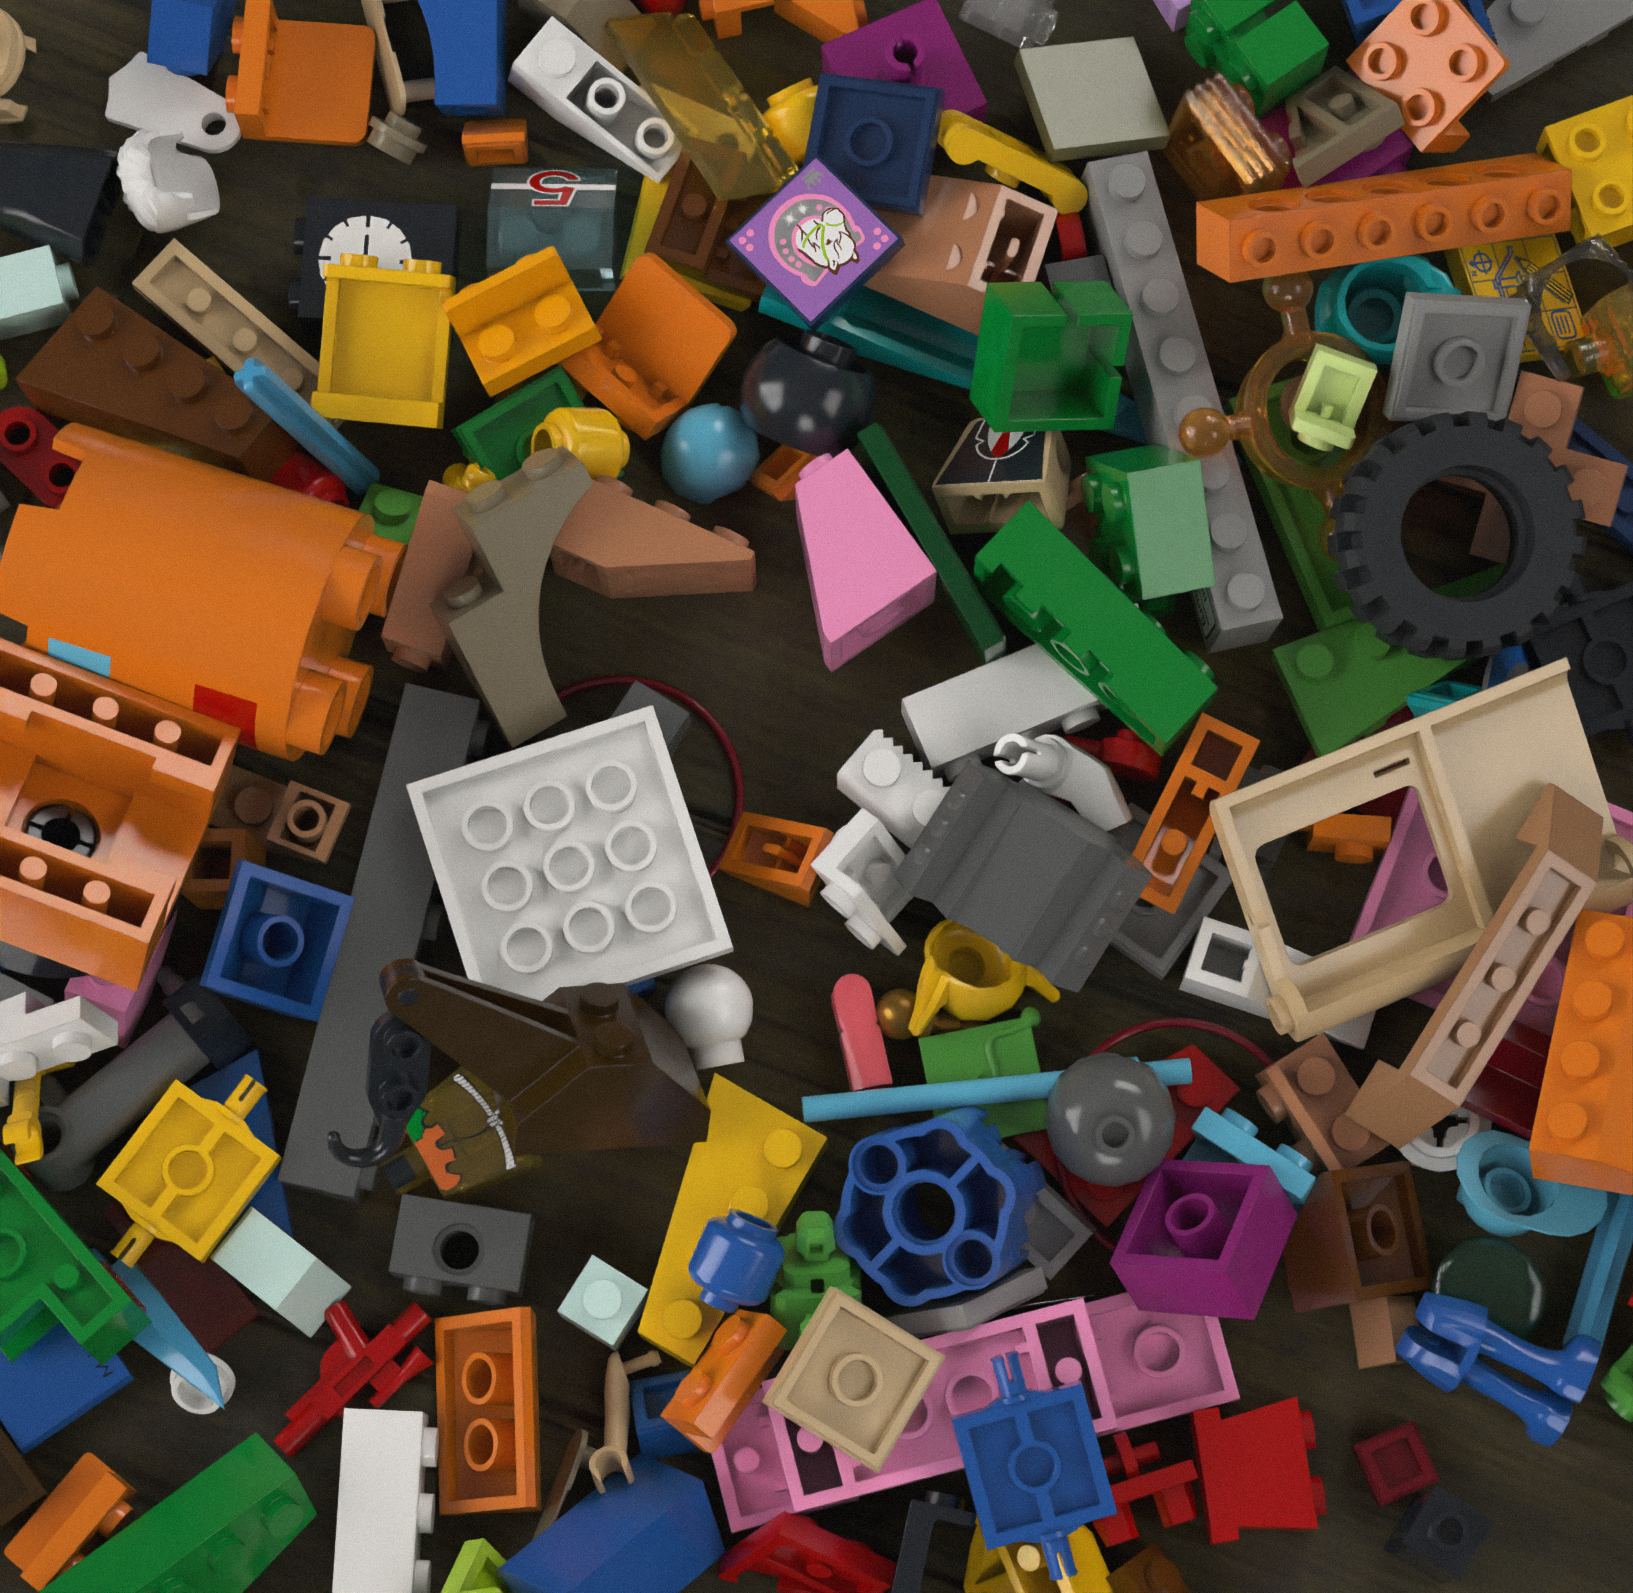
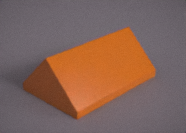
M520 1306L435 1318L437 1428H439V1515L542 1512L536 1314L531 1307Z

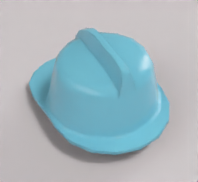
M1491 1130L1477 1132L1463 1142L1456 1157L1457 1175L1461 1182L1457 1192V1201L1464 1205L1467 1214L1472 1220L1487 1232L1502 1237L1522 1235L1529 1230H1533L1547 1235L1570 1237L1587 1233L1601 1222L1608 1206L1607 1191L1534 1179L1532 1177L1529 1156L1530 1141L1512 1134Z

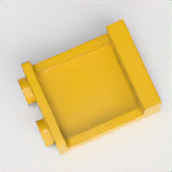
M341 253L340 265L324 263L323 277H326V292L317 391H312L311 407L323 418L443 429L452 324L442 307V303L455 295L456 278L451 275L441 274V262L404 259L403 271L378 268L379 257L362 254Z

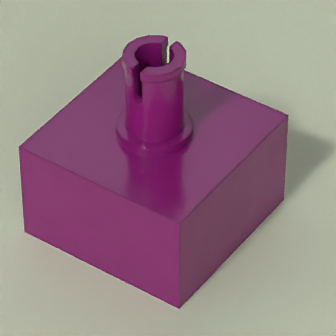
M923 0L821 45L822 73L941 88L946 93L943 111L949 109L957 110L986 124L987 101L937 0ZM938 143L936 144V150L942 148Z
M1163 1159L1161 1164L1147 1175L1110 1260V1264L1139 1311L1255 1320L1298 1214L1270 1165Z

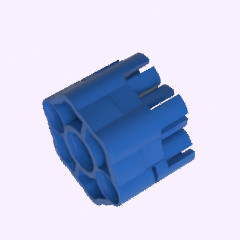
M959 1107L926 1122L911 1123L903 1126L902 1123L862 1139L854 1146L850 1153L848 1162L849 1174L842 1191L841 1209L834 1221V1236L839 1247L846 1254L854 1257L862 1269L872 1279L882 1285L886 1295L897 1304L908 1307L918 1306L930 1299L948 1297L965 1289H982L1020 1267L1029 1255L1028 1250L1020 1248V1245L1029 1241L1028 1227L1024 1221V1215L1040 1198L1035 1193L1045 1188V1174L1037 1160L1025 1165L1027 1154L1016 1149L1004 1150L1000 1146L1002 1138L997 1125L994 1123L986 1127L984 1126L982 1121L990 1113L981 1107ZM922 1182L939 1185L952 1198L955 1217L948 1233L936 1231L926 1224L919 1214L916 1200L918 1188Z

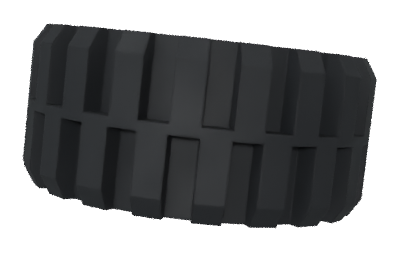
M1465 411L1460 414L1445 412L1431 415L1397 428L1391 434L1375 441L1364 451L1365 456L1362 460L1351 465L1341 481L1345 485L1344 491L1340 497L1333 499L1329 518L1336 520L1335 534L1327 536L1328 555H1336L1340 571L1332 575L1339 592L1347 590L1354 604L1349 607L1350 611L1360 623L1369 622L1377 629L1375 636L1386 644L1405 647L1410 655L1425 659L1434 657L1444 658L1445 661L1464 660L1501 653L1503 649L1519 646L1535 636L1534 630L1540 625L1550 624L1562 610L1558 603L1562 596L1573 593L1580 574L1573 571L1575 559L1585 557L1587 537L1577 536L1576 520L1586 518L1582 499L1571 500L1566 486L1575 480L1567 466L1564 464L1555 467L1548 458L1553 449L1539 436L1529 439L1522 435L1523 425L1507 418L1497 421L1488 419L1487 413ZM1459 476L1478 482L1496 498L1508 522L1510 548L1508 559L1501 575L1490 587L1469 597H1448L1428 589L1414 575L1403 552L1401 524L1405 508L1416 491L1437 478Z

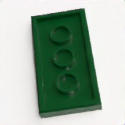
M875 422L859 431L857 437L866 467L889 506L937 570L936 586L982 665H986L1007 656L1008 651L1004 633L882 425H878Z

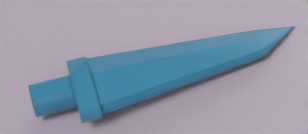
M90 1249L153 1321L132 1340L225 1410L217 1366L141 1270V1265L136 1262L133 1269H131L121 1260L112 1265L97 1249Z

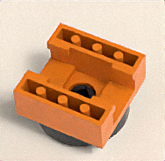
M0 638V966L22 974L44 978H77L93 975L137 992L160 937L178 908L186 877L228 782L241 729Z

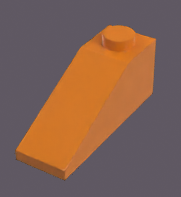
M1202 712L1132 853L1153 874L1139 898L1171 914L1176 913L1216 833L1210 816V801L1238 789L1260 745V740Z

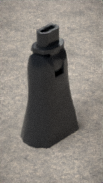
M0 139V230L38 248L50 245L54 255L89 268L96 262L106 235L108 225L102 214L111 216L122 189L121 180L116 173L117 166L119 165L117 161L119 152L80 146L46 145Z

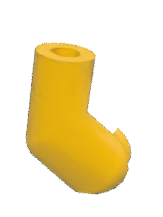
M464 463L453 464L445 470L442 478L444 485L467 493L484 482L497 480L492 471L486 467L481 470L478 463L470 465Z

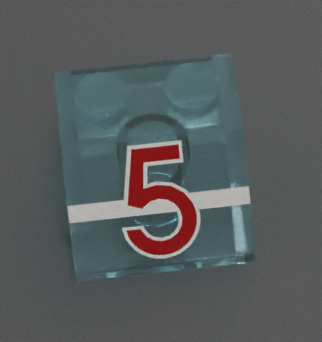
M494 168L488 204L486 259L488 276L491 277L505 270L528 254L537 253L549 246H554L577 291H616L618 169Z

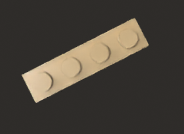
M175 238L132 282L135 291L208 354L214 356L230 373L234 375L236 371L243 369L245 360L258 358L311 406L312 391H317L319 362ZM324 418L335 429L345 421Z

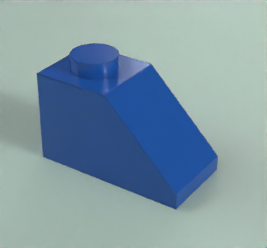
M152 0L147 63L165 66L168 71L181 76H194L198 74L207 76L224 50L237 0Z

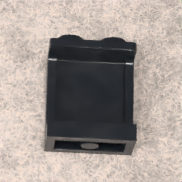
M927 1490L924 1502L911 1499L891 1593H919L933 1526L938 1525L965 1532L973 1530L977 1514L963 1511L965 1498Z

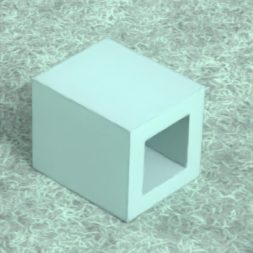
M50 245L0 257V339L5 340L63 325L72 314L69 301L79 299L70 263L59 264Z
M592 1255L557 1311L563 1319L612 1350L617 1351L645 1308L649 1290Z

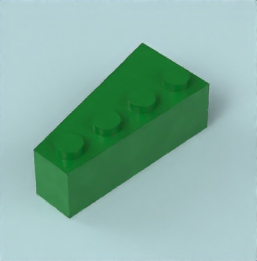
M1029 500L975 556L973 582L981 596L1161 757L1201 716L1202 712L1213 703L1218 687L1212 682L1215 675L1210 667L1190 651L1183 653L1166 636L1167 632L1164 627L1150 613L1142 608H1137L1117 588L1115 583L1098 569Z
M255 1432L48 1584L39 1593H243L316 1517L317 1513L296 1473Z

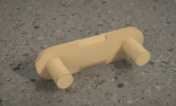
M361 0L367 26L375 32V56L390 111L403 116L406 111V103L435 99V79L433 77L403 81L396 52L392 50L387 32L383 4L409 0Z

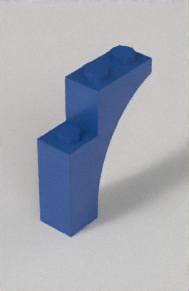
M418 0L428 27L434 56L435 106L444 116H506L507 0Z

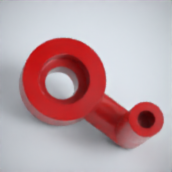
M1120 729L1117 731L1116 737H1105L1102 741L1071 735L1063 737V739L1110 767L1113 775L1141 782H1155L1158 780L1164 755L1161 757L1132 730ZM1052 797L1058 802L1068 807L1069 801Z

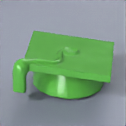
M1026 1007L1018 1019L919 1038L927 1084L1041 1073L1032 1029L1040 1027V1012L1035 1007ZM1046 1098L976 1105L990 1113L982 1122L985 1127L996 1123L1001 1138L1046 1129L1044 1123L1045 1108H1047ZM959 1107L932 1110L933 1116L935 1118Z

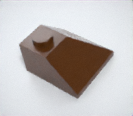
M1409 1160L1332 1170L1319 1174L1283 1249L1287 1269V1285L1292 1294L1295 1314L1435 1288Z

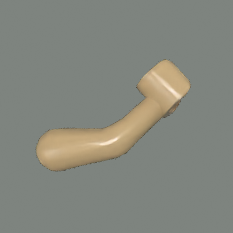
M617 1350L608 1358L604 1387V1447L596 1450L589 1461V1469L599 1493H606L603 1480L611 1472H622L625 1474L628 1484L634 1482V1474L627 1456L631 1412L630 1385L626 1375L650 1366H658L659 1363H662L658 1351L652 1350L648 1354L622 1362Z

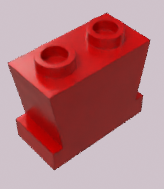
M1297 1396L1223 1420L1220 1417L1219 1407L1195 1410L1188 1415L1208 1546L1240 1540L1238 1529L1314 1531L1318 1529L1317 1516L1326 1515L1327 1513L1326 1498L1321 1476L1310 1477L1306 1450L1316 1449L1315 1429L1311 1411H1300Z

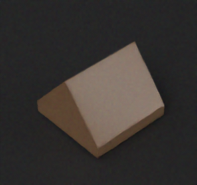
M1414 1295L1386 1296L1349 1304L1358 1369L1408 1363L1396 1353L1395 1347L1407 1326H1419L1418 1319L1414 1314L1416 1310Z

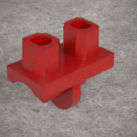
M1125 1431L1112 1434L1116 1454L1103 1457L1107 1477L1122 1473L1125 1481L1110 1486L1117 1514L1091 1521L1095 1532L1105 1548L1139 1537L1129 1502L1152 1495L1163 1529L1198 1518L1195 1493L1191 1482L1198 1479V1475L1192 1459L1141 1475L1139 1471L1140 1466L1161 1460L1156 1442L1152 1441L1132 1448Z

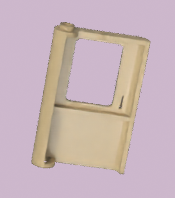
M1567 657L1210 801L1209 808L1212 823L1272 997L1265 1000L1267 1013L1275 1030L1280 1035L1289 1033L1292 1039L1300 1042L1456 977L1534 851L1515 837L1548 783L1555 784L1604 817L1598 884L1582 909L1610 913L1633 903V843L1617 834L1569 687L1567 672L1570 670ZM1404 759H1405V761H1406L1405 763H1402V764H1400V765H1397V766H1395V767H1392V768H1390V769H1388V770H1385V771H1383V772H1380V773L1374 775V773H1376V772H1378V771H1381V770H1383V769H1386V768H1388V767H1391V766H1393V765H1396V764H1398V763L1403 762ZM1405 786H1412L1417 794L1448 887L1446 900L1440 905L1299 963L1291 962L1256 863L1255 855L1257 849L1267 842ZM1575 919L1574 923L1572 924L1571 928H1574V927H1575L1576 919Z

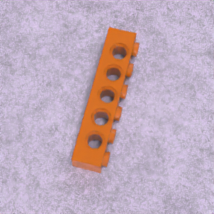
M1534 152L1310 185L1307 188L1302 186L1196 202L1197 264L1227 282L1233 283L1570 231L1572 170Z

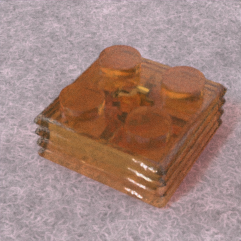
M1216 72L1213 79L1207 77L1203 85L1197 83L1193 91L1190 89L1185 91L1168 125L1171 136L1165 149L1160 150L1199 202L1279 190L1290 172L1292 162L1291 151L1285 140L1278 133H1268L1256 117L1253 99L1246 88L1239 83L1232 84L1226 75L1220 72Z

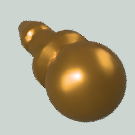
M894 989L885 993L879 999L875 1008L878 1018L877 1025H880L881 1032L884 1035L895 1040H906L914 1037L908 1027L914 1010L916 993L907 989ZM941 1011L936 1013L922 1034L917 1037L919 1039L929 1037L932 1032L939 1035L987 1024L980 1020L956 1019L948 1012Z

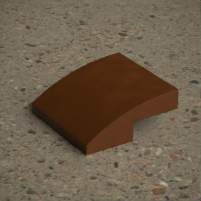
M685 140L644 254L647 252L655 253L673 270L684 276L733 295L760 303L761 296L767 285L728 248L725 240L789 179L746 167L745 159L742 156Z

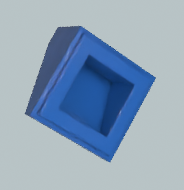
M692 1369L629 1381L637 1437L642 1454L657 1459L701 1450L660 1416L675 1395L679 1384Z

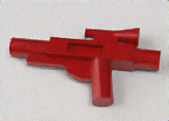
M345 1300L339 1301L325 1310L324 1318L338 1340L329 1347L322 1358L320 1365L321 1379L285 1413L292 1422L273 1439L288 1457L292 1458L336 1416L342 1418L344 1408H348L347 1405L369 1384L378 1391L369 1400L378 1410L404 1383L434 1364L416 1345L401 1367L394 1361L410 1344L409 1342L432 1321L415 1301L392 1324L389 1323L371 1342Z

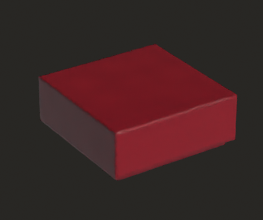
M1413 1420L1351 1447L1378 1507L1440 1481Z

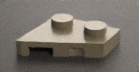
M1336 65L1285 97L1286 112L1290 120L1288 125L1289 137L1296 158L1292 159L1293 166L1301 185L1305 188L1361 152L1370 151L1383 143L1386 136L1405 125L1396 102Z

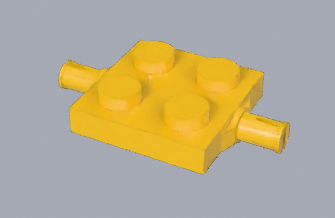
M245 1073L244 1078L222 1105L219 1102L201 1098L175 1079L96 1183V1185L122 1203L130 1218L134 1220V1223L116 1247L110 1251L112 1255L133 1269L134 1264L156 1237L159 1240L177 1244L201 1263L206 1261L283 1159L279 1154L255 1138L247 1123L243 1121L262 1095L267 1092L263 1085Z

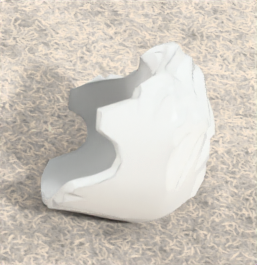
M146 130L137 131L132 137L126 139L125 144L120 147L117 157L119 165L117 166L116 173L121 180L124 203L128 205V210L134 213L143 227L156 233L179 230L216 215L220 208V197L216 179L206 159L201 156L185 154L176 149V143L184 138L180 130H161L160 132L157 130L149 132Z

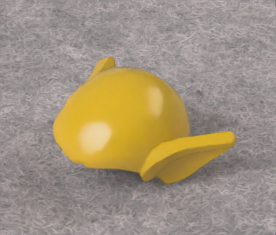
M946 919L930 930L925 941V963L917 984L916 1000L908 1029L913 1036L921 1035L941 1007L956 1019L988 1021L1011 1009L1023 993L1025 986L1030 987L1051 1003H1055L1060 999V991L1050 984L1037 968L1013 961L1008 954L999 949V946L967 926L964 927L955 921Z

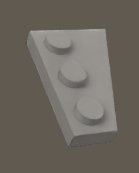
M1495 0L1485 12L1495 37V44L1510 61V67L1481 97L1487 102L1492 103L1553 68L1554 63L1585 45L1589 47L1605 38L1611 30L1633 18V0Z

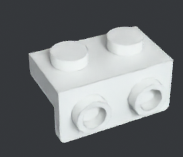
M862 808L847 825L836 832L830 844L810 865L826 884V887L820 892L822 897L841 915L848 918L844 923L847 929L868 948L873 950L881 943L895 955L899 956L907 946L890 925V922L914 896L909 895L893 875L906 855L881 821Z

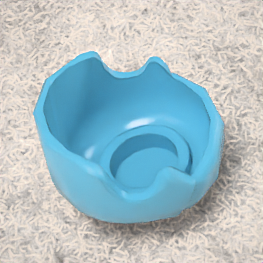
M712 403L691 408L677 417L666 432L659 451L662 476L677 495L700 504H711L719 497L740 491L746 484V481L750 479L760 459L757 432L745 424L741 412L730 406Z

